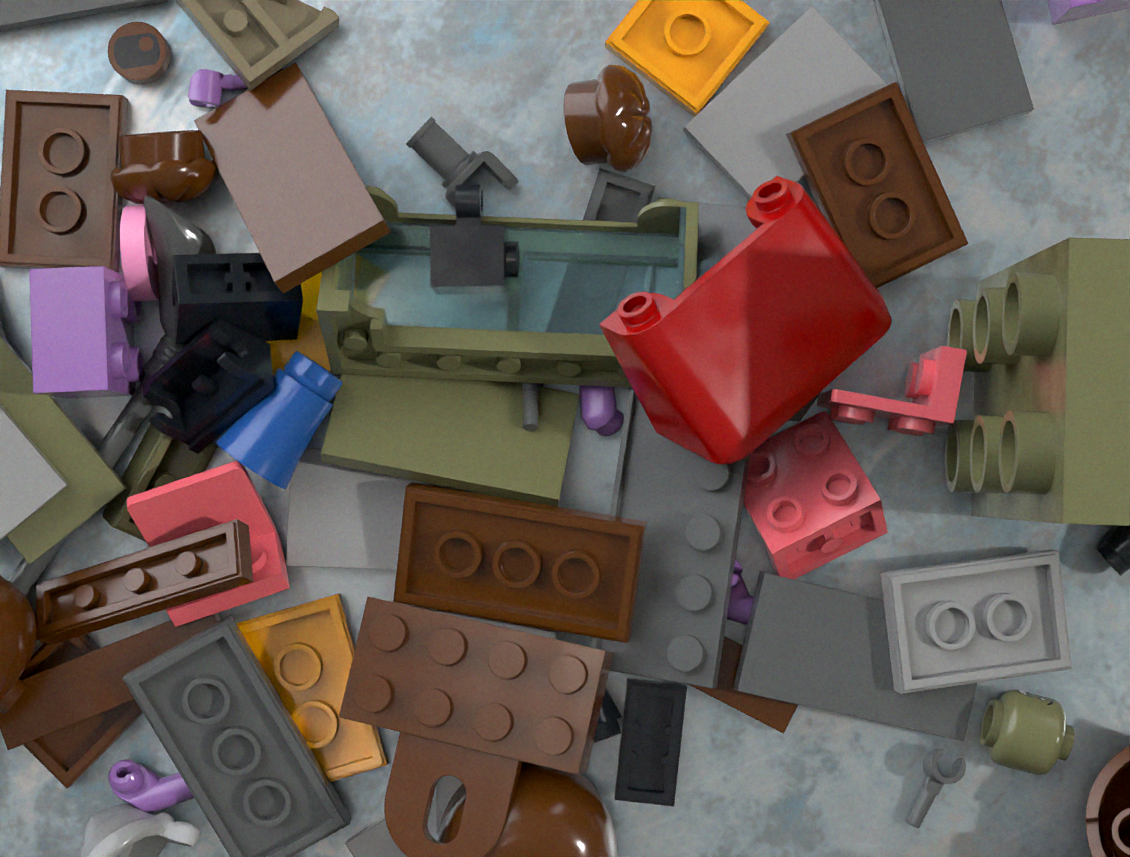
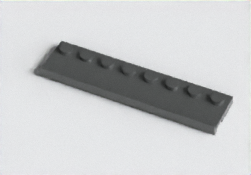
M699 202L696 280L757 229L751 225L746 214V207ZM647 262L643 292L663 294L675 299L682 293V264ZM633 388L628 389L610 515L647 521L632 633L628 643L591 637L590 647L613 653L609 671L716 688L751 454L730 464H716L661 436L654 430Z

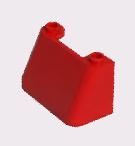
M779 176L756 188L752 198L746 205L747 217L751 225L757 229L675 299L658 293L637 292L623 299L618 305L617 310L599 324L656 433L716 464H730L751 454L880 340L890 329L892 323L891 315L882 294L805 189L797 182Z

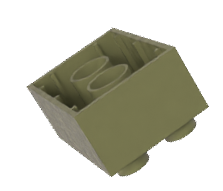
M1069 237L977 282L976 300L955 299L952 304L948 325V347L967 350L963 372H974L973 420H954V424H949L945 443V477L950 492L971 493V516L1059 524L1130 526V239Z

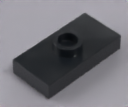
M627 679L614 793L615 800L674 807L687 693L686 685Z

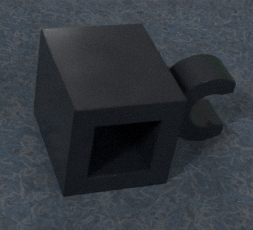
M480 184L456 185V225L430 226V287L437 295L509 294V278H519V242L508 241V233L504 225H483L484 195Z

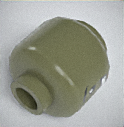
M1009 690L999 700L991 699L984 711L980 727V743L987 746L988 754L994 763L1034 775L1048 773L1058 759L1066 761L1071 753L1075 737L1074 727L1066 724L1065 710L1058 701L1021 690Z

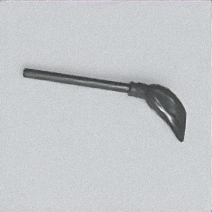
M145 196L143 203L157 253L159 315L165 334L157 343L151 358L144 365L143 371L147 375L96 449L111 468L114 467L155 406V404L143 397V384L187 345L176 344L175 306H172L173 255L217 254L215 245L206 232L151 196ZM65 538L33 564H29L23 557L8 581L14 584L26 597Z

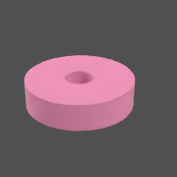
M144 205L125 206L120 222V251L128 293L135 302L159 300L157 253Z

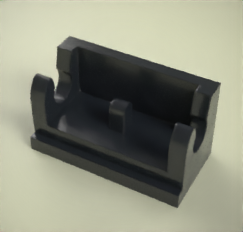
M260 253L173 255L172 306H175L174 332L176 344H188L216 318H220L263 341L297 340L303 305L301 284L282 293L275 284Z
M216 318L143 384V397L156 406L166 408L173 418L171 419L166 414L157 412L149 419V422L159 432L187 444L189 450L199 454L274 390L270 344L220 318Z

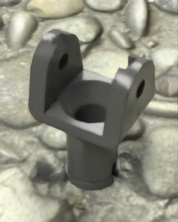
M432 116L406 143L409 148L417 152L444 179L441 184L444 187L441 192V199L455 213V186L462 185L480 165L508 190H511L519 182L493 153L484 151L477 154L475 151H472L468 154L435 122L436 120Z

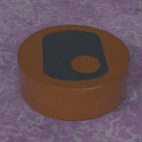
M130 22L124 24L113 33L108 43L107 52L111 66L121 77L131 83H152L159 79L169 66L171 54L168 42L155 27L148 23Z

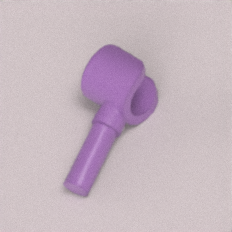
M199 69L190 78L188 98L190 104L194 106L217 108L220 106L222 90L234 91L248 88L237 75H223L214 70Z

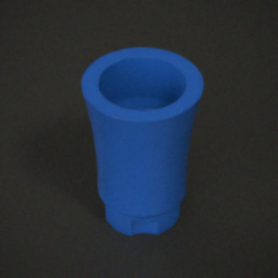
M296 351L289 362H286L284 370L278 367L274 373V390L238 419L216 441L217 445L231 457L262 478L283 489H287L300 458L316 430L334 405L330 400L336 396L335 394L343 384L342 380L299 351Z

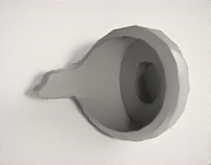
M119 804L102 810L90 818L85 828L79 857H158L167 842L188 847L195 846L200 837V830L190 823L176 821L168 813L162 812L152 815L130 804Z

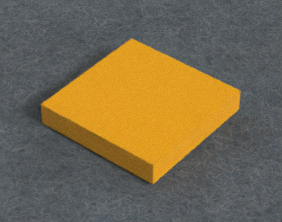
M638 0L605 41V47L695 117L705 108L765 32L770 22L742 0Z

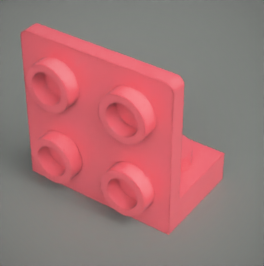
M940 346L921 354L919 363L911 362L906 376L904 395L905 397L912 398V403L831 389L818 396L817 407L831 409L829 419L833 421L864 425L865 423H873L874 417L889 420L887 430L914 436H923V434L933 435L935 427L954 424L967 350Z
M820 412L768 438L751 453L743 505L764 541L776 575L796 579L888 533L880 497L837 427L829 419L827 412Z
M234 461L127 498V510L149 547L236 519L249 525L253 582L166 609L175 627L290 588L281 537L245 466L240 462Z

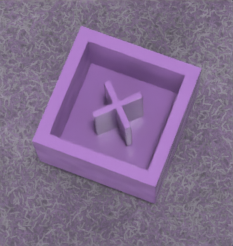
M105 266L29 269L33 393L65 399L132 396L136 391V382H142L144 378L143 352L141 347H134V323L141 322L142 301L135 302L131 299L124 275Z

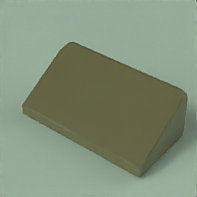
M150 423L121 478L128 488L107 504L103 512V518L111 527L145 541L127 510V498L204 472L218 445L212 442L197 454L189 450L187 444L159 432Z

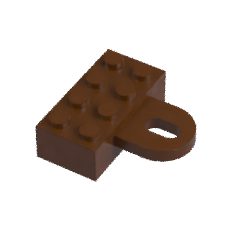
M367 597L339 717L400 732L384 801L386 825L397 847L407 857H484L495 846L504 830L518 783L522 761L574 774L587 772L613 653ZM445 776H454L465 786L466 801L458 834L451 842L443 843L431 836L428 830V817L437 783Z

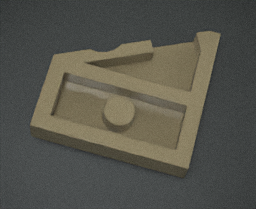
M176 0V3L250 91L339 27V16L335 11L325 6L321 11L299 0Z

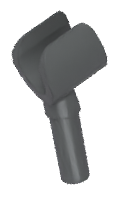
M522 383L524 430L535 431L538 429V396L540 394V386L542 387L545 384Z
M944 748L934 749L927 753L923 760V771L927 779L906 820L908 824L920 828L943 785L956 783L961 780L966 770V763L963 758H957L953 762L949 774L943 777L937 769V762L942 756Z

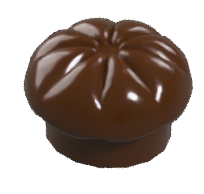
M611 64L600 71L597 79L573 82L567 86L563 107L565 126L573 152L580 163L584 165L609 163L611 167L620 172H627L638 167L647 157L653 129L651 119L647 117L650 112V103L646 97L644 85L638 76L624 66Z
M202 130L166 131L118 136L121 168L115 167L111 172L110 179L114 190L128 201L135 204H144L145 196H151L163 204L187 202L199 199L207 194L218 180L219 170L214 160L205 158Z

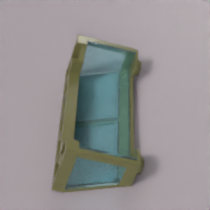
M366 186L391 232L322 271L316 311L332 374L632 388L599 324L616 311L621 301L631 294L637 292L658 293L675 299L696 281L699 202H681L671 198L656 200L639 211L637 223L483 216V225H504L508 233V241L519 242V278H509V294L437 295L430 287V226H455L456 215L399 212L397 203L392 197L380 188Z

